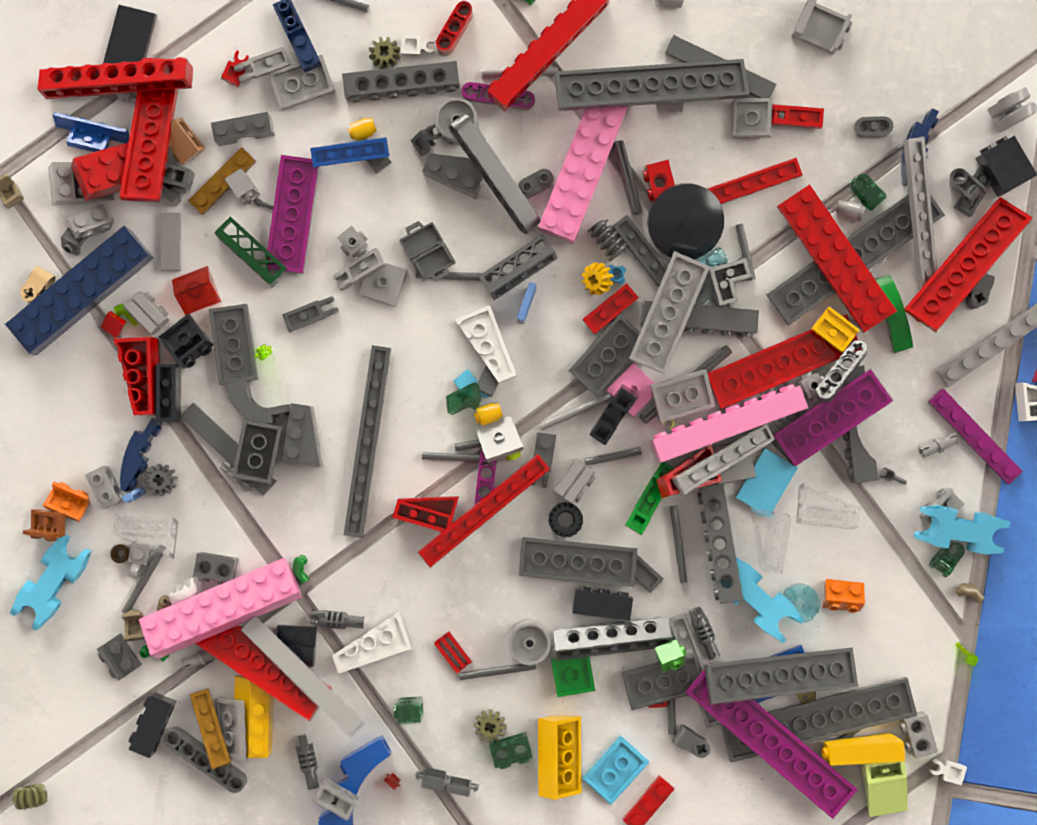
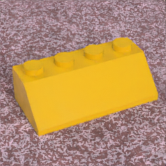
M235 675L234 699L243 700L245 706L246 757L268 758L272 753L273 696L242 675Z
M547 716L538 718V796L558 800L582 793L581 716Z

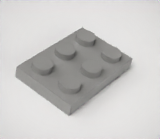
M322 54L318 56L322 65L306 73L303 71L300 62L268 73L281 111L335 92Z
M705 369L650 385L660 423L715 407L707 370Z
M225 697L215 698L216 715L229 757L238 761L245 760L247 746L245 742L244 701Z

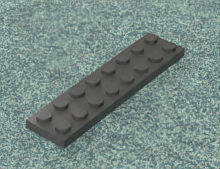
M853 647L704 664L709 704L858 686Z

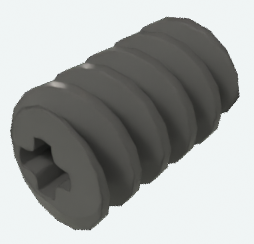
M604 219L593 225L587 232L593 231L591 238L598 237L595 243H602L600 250L607 249L604 255H612L609 259V262H611L625 251L624 249L627 244L620 245L623 238H615L618 232H611L613 225L606 226L608 219Z

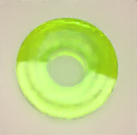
M261 345L256 349L255 357L261 361L273 353L272 346Z

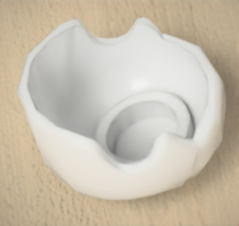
M194 578L176 586V593L169 592V599L173 604L198 594Z

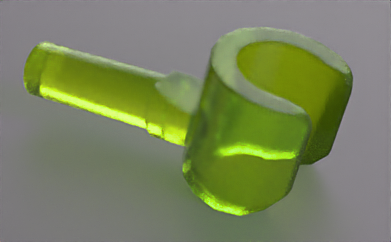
M119 304L113 308L118 316L124 314L133 326L138 324L123 307L125 304Z
M957 642L955 645L968 656L965 662L975 667L978 657L967 651Z

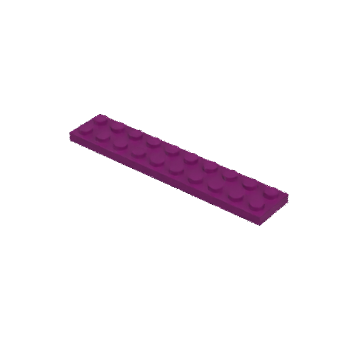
M705 669L685 691L832 819L858 791L855 786L754 699L709 704Z

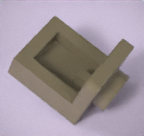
M4 174L0 177V198L4 206L9 209L22 201L24 197L17 183L7 174Z
M130 610L128 613L122 614V619L125 621V640L127 642L145 639L139 619L145 617L141 611Z

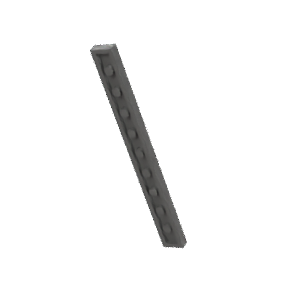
M372 345L343 534L346 536L359 538L364 536L392 349L388 347Z

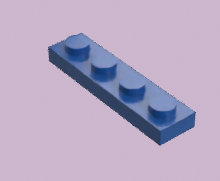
M387 137L310 148L313 168L390 157Z

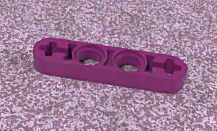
M467 82L462 86V96L465 100L497 105L491 99H486L483 96L484 92L489 90V85ZM469 87H472L473 91L479 92L478 88H482L480 92L481 98H477V93H472L471 96H468L465 90H469ZM525 91L519 98L525 99V96H529V100H532V102H528V105H525L524 101L518 100V104L514 102L510 107L529 110L535 104V96L532 92Z
M483 449L480 452L475 504H477L478 499H483L479 495L480 488L487 487L490 492L494 490L497 460L490 462H494L493 467L482 465V461L486 462V457L483 456ZM484 468H490L492 470L491 478H483L481 471Z

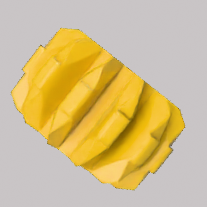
M597 262L584 268L585 272L581 274L585 278L581 282L586 284L584 290H590L592 295H602L610 290L609 286L614 283L610 280L614 276L609 274L611 268H605V263L598 264Z

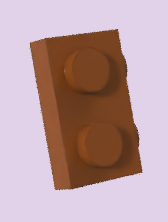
M32 509L31 529L23 530V534L30 535L32 539L45 538V541H56L58 537L65 536V513Z

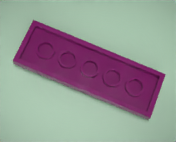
M281 155L267 250L287 268L285 272L304 274L319 167L313 168L312 159ZM268 264V269L278 271L281 269L277 264Z
M870 369L843 387L831 402H821L773 436L796 467L892 403L893 399Z

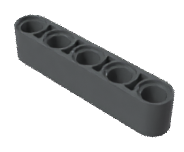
M174 727L164 735L163 742L166 747L228 791L238 793L246 785V774L231 763L222 766L225 770L224 775L219 774L217 768L212 770L210 762L209 764L204 763L202 756L208 757L205 745L183 729ZM171 733L176 734L178 737L177 742L171 740ZM186 745H191L194 749V752H188L186 750ZM233 778L239 779L241 781V785H235L233 783Z

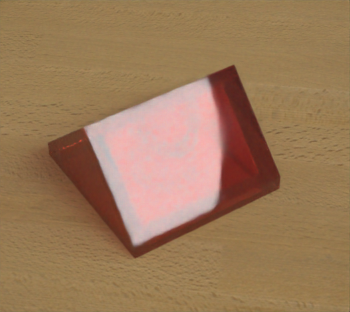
M208 266L172 279L174 296L185 315L222 302Z

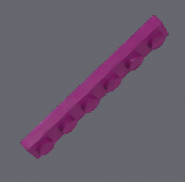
M941 388L927 401L1007 485L1023 472L944 388Z

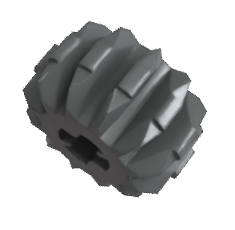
M157 464L156 468L151 466V473H145L149 479L144 480V483L150 484L146 489L148 491L153 489V495L159 493L160 496H165V491L168 494L172 493L170 487L175 488L177 486L173 483V480H178L177 476L172 477L175 470H169V465L163 467L162 464ZM158 478H164V482H158Z

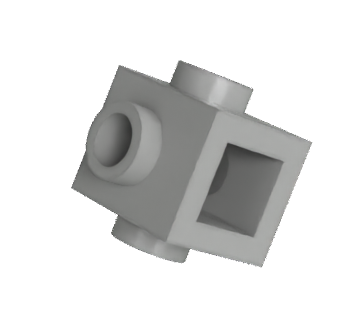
M353 226L337 237L342 243L340 248L346 256L350 254L353 258L356 256L360 257L367 251L365 248L368 247L366 244L368 239L362 231L357 233Z
M812 372L802 375V380L796 383L801 387L804 398H811L812 401L818 399L817 388L824 377L822 375L819 376V373L812 374ZM812 382L814 383L816 389L811 388Z

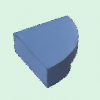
M140 487L122 496V499L125 503H131L146 494L144 487Z

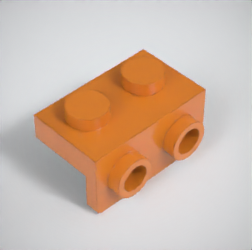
M53 482V489L43 504L44 508L50 511L65 513V517L80 522L90 505L88 494L82 490H73L66 483Z
M832 579L825 580L823 608H828L831 611L847 610L850 613L862 610L865 605L864 583Z

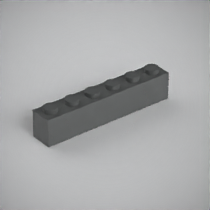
M653 301L642 302L640 325L644 324ZM694 305L683 332L694 333L695 330H702V334H713L714 331L721 332V335L733 336V333H740V337L750 338L752 334L754 335L758 331L759 310Z

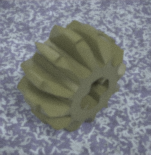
M379 37V43L373 41L374 47H369V52L372 53L369 55V59L374 60L373 65H379L380 69H384L385 65L387 68H391V63L397 66L396 60L401 59V55L398 54L401 49L396 47L397 42L395 40L390 42V37H387L385 41H383L382 37ZM386 50H387V51H388V55L385 56V54H383V56H382V53H381V52H382V51H385V53H386Z
M489 709L488 715L483 710V717L477 715L476 720L478 722L474 723V727L479 728L475 731V734H482L480 737L482 741L485 737H488V743H491V737L498 741V735L504 736V732L501 729H506V724H503L505 717L498 718L500 715L499 711L492 715V709ZM488 722H489L490 724H495V725H493V729H490V727H487V723H488Z
M33 784L15 789L12 799L16 809L25 810L45 804L48 795L45 785Z

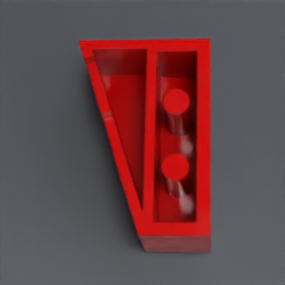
M711 444L701 448L657 479L662 498L680 494L673 478L714 454ZM716 475L695 489L721 482V475Z
M460 496L398 498L392 518L442 532L452 524Z

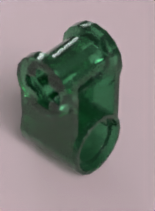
M860 174L850 182L851 191L870 211H873L887 198L885 192L867 174Z
M951 540L949 548L941 547L938 553L934 555L929 563V567L937 569L944 578L948 577L965 553L964 546L959 542ZM953 545H956V546H957V551H956V553L951 554V553H950V548H951Z

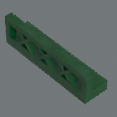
M231 216L214 232L219 240L272 288L278 283L277 279L287 270L277 258ZM232 223L236 227L237 235H228L224 230ZM239 238H248L251 241V248H242ZM254 251L264 252L265 261H256L254 259ZM268 264H277L281 269L272 276L268 272Z

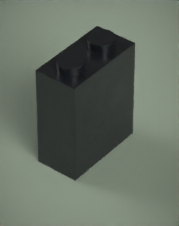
M1015 135L1009 139L1006 136L996 141L997 146L993 148L990 145L980 150L981 155L975 158L977 163L982 166V171L987 180L991 181V187L997 197L1008 193L1037 176Z

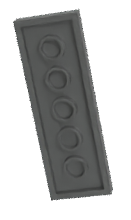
M522 537L519 576L634 587L637 548Z

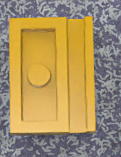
M831 307L826 308L825 312L811 328L812 331L840 352L846 349L857 332H859L857 327Z

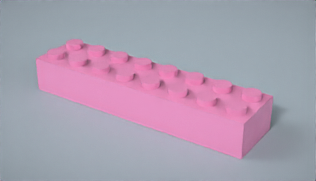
M628 106L585 109L538 226L539 231L574 244Z
M791 384L780 388V393L776 394L773 391L761 395L762 399L759 401L757 398H753L743 402L744 406L739 407L738 404L726 408V413L721 414L719 411L707 415L708 419L705 421L699 418L689 422L690 426L686 428L684 425L672 428V433L666 434L665 431L653 435L654 439L650 442L657 461L669 460L808 408L801 387H794Z
M282 558L143 617L139 621L150 654L160 659L247 622L254 616H261L303 597L290 563L286 558Z

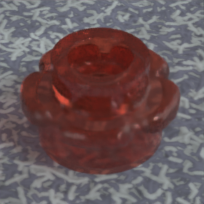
M394 773L391 775L386 774L387 776L384 781L394 791L398 786L401 787L399 784L401 780Z

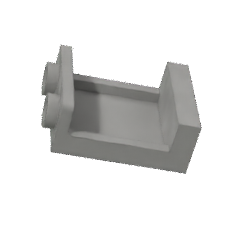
M808 0L792 37L830 54H834L837 49L841 50L845 39L842 37L845 32H849L853 22L850 21L852 15L844 16L817 4V0Z

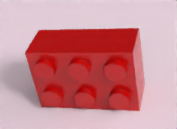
M128 143L73 158L71 168L86 202L120 192Z

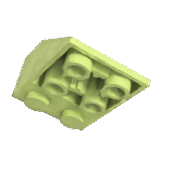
M904 762L860 764L869 817L908 811L907 775Z

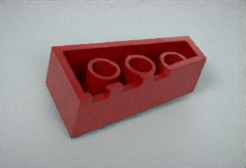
M153 337L113 339L119 353V362H121L123 368V378L127 383V392L133 415H156V363H160L159 339Z

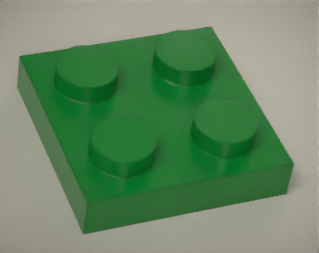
M556 657L551 658L557 697L595 691L590 657L557 660Z

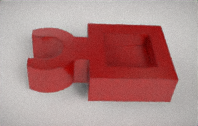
M238 50L234 54V62L228 61L221 76V80L236 87H239V77L245 74L246 69L237 72L234 66L249 59V56L246 55L244 60H240L238 58Z

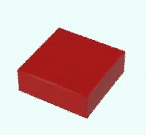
M110 311L107 313L101 328L117 338L120 336L126 321Z

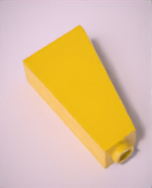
M890 732L823 741V748H821L823 760L831 766L906 761L904 742Z

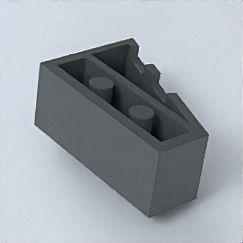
M430 153L422 170L424 176L474 199L484 181L473 163L466 157Z
M291 403L282 461L323 466L313 406Z

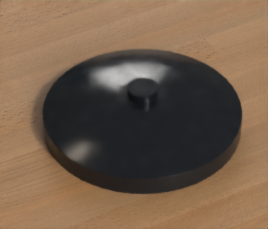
M693 183L673 185L661 192L650 207L647 219L649 236L657 249L672 258L674 251L691 259L700 258L710 252L721 238L724 229L723 208L717 197L700 185Z

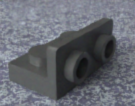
M122 634L117 635L97 648L99 652L98 657L107 664L110 675L118 681L142 666Z

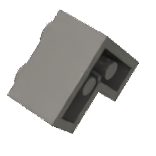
M746 258L709 269L707 277L716 307L726 306L739 301L734 283L752 277Z

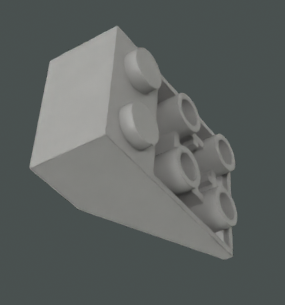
M52 162L49 165L52 205H74L115 200L113 193L86 202L72 171V162Z

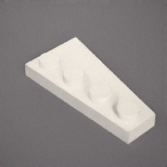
M490 305L455 319L499 383L517 377Z
M400 611L332 655L338 674L412 648Z

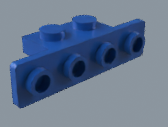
M54 112L53 114L56 127L71 130L66 140L67 146L97 152L107 149L111 140L120 143L129 142V131L122 127L73 117L65 113Z

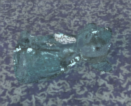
M717 247L698 262L713 268L727 264L728 259L723 249Z

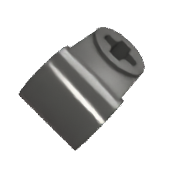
M956 168L950 173L952 189L970 205L974 203V200L981 193L987 191L980 181L972 177L963 168ZM957 177L964 178L962 182L954 181Z
M986 274L965 298L967 307L977 309L988 302L995 276Z
M681 724L672 742L699 758L707 757L710 753L707 739ZM704 744L705 749L701 748L698 750L697 745L701 746Z

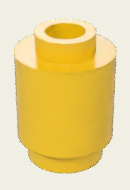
M365 117L349 124L351 128L347 129L351 139H356V141L371 137L373 133L377 132L372 117L368 119Z
M493 402L476 408V412L473 413L476 423H481L482 426L496 422L499 418L503 417L499 403L494 404Z

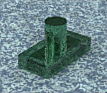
M474 382L447 395V413L454 415L467 408L474 410L478 408L481 402L480 384Z

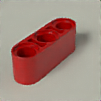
M461 1L455 6L436 39V47L439 54L443 56L450 55L471 22L473 10L469 2ZM462 9H467L469 11V13L464 16L461 15L459 12ZM453 25L459 27V30L456 32H452L449 29ZM446 41L450 43L449 47L447 48L440 47V44L442 42Z

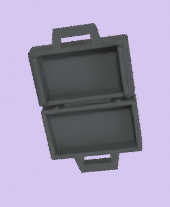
M417 221L406 227L407 236L399 241L421 280L425 281L432 277L437 281L448 275V268L456 264L434 223L431 222L423 226L420 221ZM420 226V229L410 233L411 230ZM443 270L446 271V272H444V273L438 275L437 277L435 276L436 274L442 272Z
M427 768V771H417L415 775L416 779H422L421 787L442 792L446 789L447 793L469 797L471 789L474 792L479 789V784L472 783V780L455 776L448 777L446 771Z

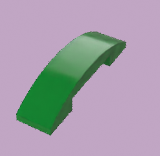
M891 275L875 279L897 310V312L886 318L890 332L889 338L894 353L912 348L913 341L908 318Z
M664 461L660 463L625 523L626 527L639 535H642L662 499L657 479L673 469L672 466Z

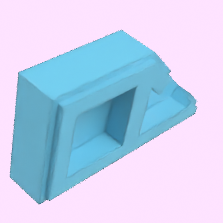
M468 369L453 381L465 396L490 397L475 390L478 381Z

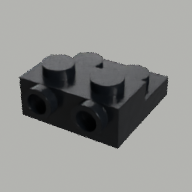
M189 313L159 336L175 362L183 369L194 366L195 360L200 356L208 355L211 352V347L214 346Z
M279 624L277 637L309 669L313 667L316 658L317 626Z

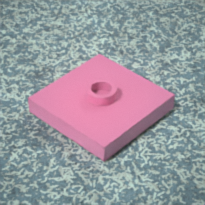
M632 363L606 390L614 396L621 384H624L638 393L637 400L628 411L634 417L653 398L650 385L654 383Z

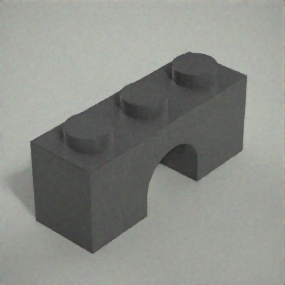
M268 112L211 122L214 142L218 146L238 143V139L245 137L260 139L275 136L272 117Z

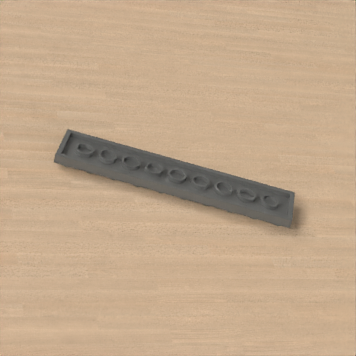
M744 59L555 71L554 73L559 111L748 98L749 96Z
M909 194L847 237L868 269L913 238ZM930 194L934 224L944 217L945 214ZM813 261L767 293L766 296L786 324L790 325L833 295L835 291Z
M907 677L768 711L805 744L917 716ZM720 724L730 763L759 756L723 724Z

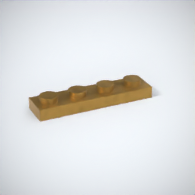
M241 147L188 201L204 215L230 189L225 178L239 169L246 173L257 161Z
M209 689L190 694L211 769L230 764V757Z

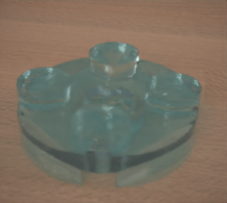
M797 583L784 590L783 596L794 605L795 609L805 620L804 622L811 621L819 612L821 599L814 588L807 584ZM799 598H802V600L806 601V604H803L802 608H799V605H796V601H798Z

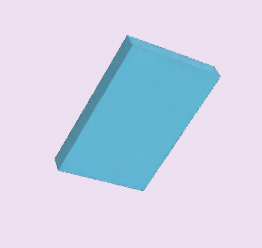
M764 448L754 464L756 478L746 479L735 498L769 517L798 467Z
M620 735L582 779L612 805L649 764V760Z

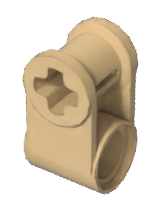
M39 266L35 267L21 288V298L31 303L55 283L56 277Z

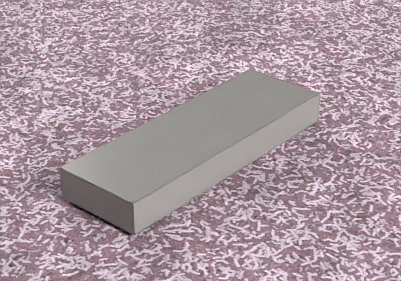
M160 213L161 271H181V213Z

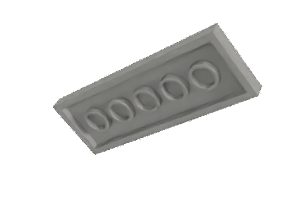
M674 251L631 352L630 360L663 374L666 373L710 266Z

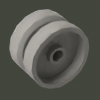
M1026 87L1015 93L1008 94L998 100V103L987 109L992 118H997L1002 114L1005 115V117L996 122L1000 133L1037 112L1035 102H1030L1024 106L1021 105L1031 96Z
M458 97L449 98L442 102L435 115L438 133H441L443 140L453 145H459V143L451 134L448 126L462 114H467L478 128L475 108L467 100Z
M527 619L514 625L508 640L509 650L513 658L521 664L531 666L539 664L547 657L550 652L551 640L549 631L542 623L537 620ZM527 640L533 641L530 646L527 645Z

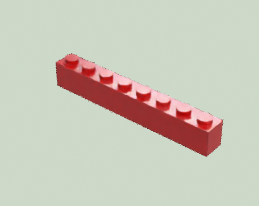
M572 0L567 5V10L563 14L559 13L550 27L546 26L543 29L538 40L534 39L528 45V50L524 54L520 53L514 60L515 63L503 70L499 80H494L489 85L488 97L505 112L605 10L610 0Z

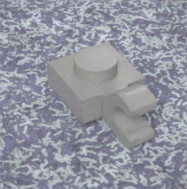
M138 543L131 544L127 561L133 563L129 572L130 577H140L142 565L147 566L149 564L152 546Z

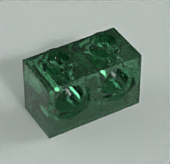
M422 696L399 698L398 702L395 703V707H393V717L397 719V724L421 723L424 715Z
M527 732L489 743L495 768L506 769L511 767L513 763L524 764L533 758ZM518 745H523L526 751L518 753L515 748ZM504 750L508 755L505 758H499L497 752Z

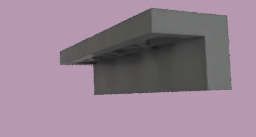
M542 234L481 274L479 278L493 300H496L558 258L554 249ZM540 242H543L547 247L541 252L534 251L535 246ZM530 254L529 260L518 262L519 256ZM507 264L514 265L511 272H502L503 267ZM490 275H497V281L491 285L485 280Z

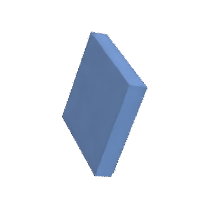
M529 282L517 316V322L523 324L525 322L537 285L535 283Z

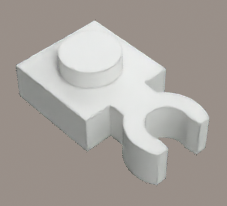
M402 34L401 55L421 56V51L429 55L434 54V49H428L427 45L435 44V41L432 38L421 41V35Z
M932 759L933 763L938 764L936 770L929 769L932 774H942L941 779L962 786L967 769L965 765L946 760L945 765H943L938 759Z

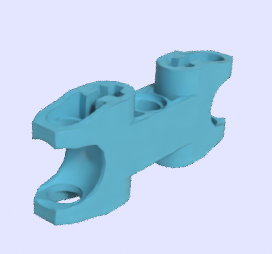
M940 505L920 506L919 512L930 516L932 524L926 531L914 532L913 537L917 540L930 543L936 547L949 548L950 541L953 539L968 542L966 549L975 553H1003L1004 547L993 543V534L1000 528H1009L1011 522L983 512H975L973 520L956 518L958 510Z
M68 534L60 537L48 548L41 559V563L47 566L46 570L36 584L29 580L23 585L16 595L15 602L10 611V614L15 616L26 606L32 607L36 613L32 628L36 631L57 612L62 601L55 597L66 580L74 584L86 569L92 550L87 548L75 559L70 557L66 551L71 537Z
M736 557L743 599L759 613L753 621L766 633L784 643L787 639L778 629L780 619L784 616H789L800 624L805 620L795 609L794 605L780 592L772 599L761 589L757 583L763 577L751 565ZM721 580L722 587H731L732 581ZM737 601V602H733V603L736 604V605H738L741 601Z

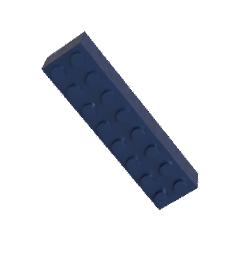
M123 226L5 323V325L29 354L38 355L153 260L154 257L132 230Z

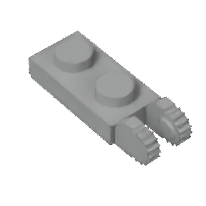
M280 47L249 58L247 61L235 65L234 69L239 72L250 67L252 72L239 77L240 83H244L253 78L257 79L275 70L290 66L291 63L284 47Z
M374 248L344 266L333 277L335 281L341 280L346 276L349 277V279L338 285L340 291H344L353 284L355 285L382 269L386 264L379 249Z

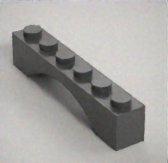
M864 365L857 367L843 387L865 373ZM835 375L836 382L842 380L840 375ZM854 427L842 435L847 447L844 450V455L849 463L847 477L851 479L852 483L878 480L876 460L864 448L859 438L857 427Z

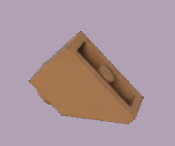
M182 117L171 122L170 149L173 152V156L181 164L189 163L206 148Z

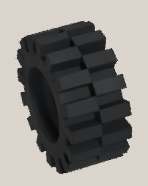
M567 502L559 503L549 513V526L558 536L572 537L581 530L583 515L574 504ZM564 512L570 513L573 516L572 525L562 527L558 522L560 514Z

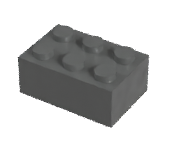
M243 419L232 478L271 485L282 427Z

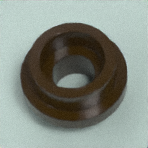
M118 544L111 549L110 556L114 562L124 563L128 560L130 550L126 545ZM119 550L123 551V557L118 555Z

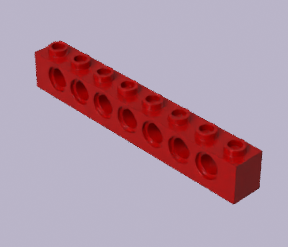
M183 57L152 61L140 60L139 62L123 61L121 63H103L101 65L86 64L84 66H66L62 68L49 67L48 69H39L37 90L45 99L192 89L194 68L188 59Z

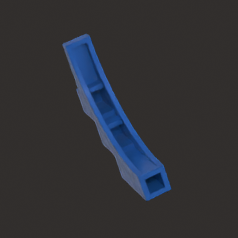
M383 735L342 757L340 768L343 774H347L348 777L336 784L357 795L367 775L379 763L391 755L392 751ZM326 810L319 816L318 824L353 825V811L348 820H345L332 811Z

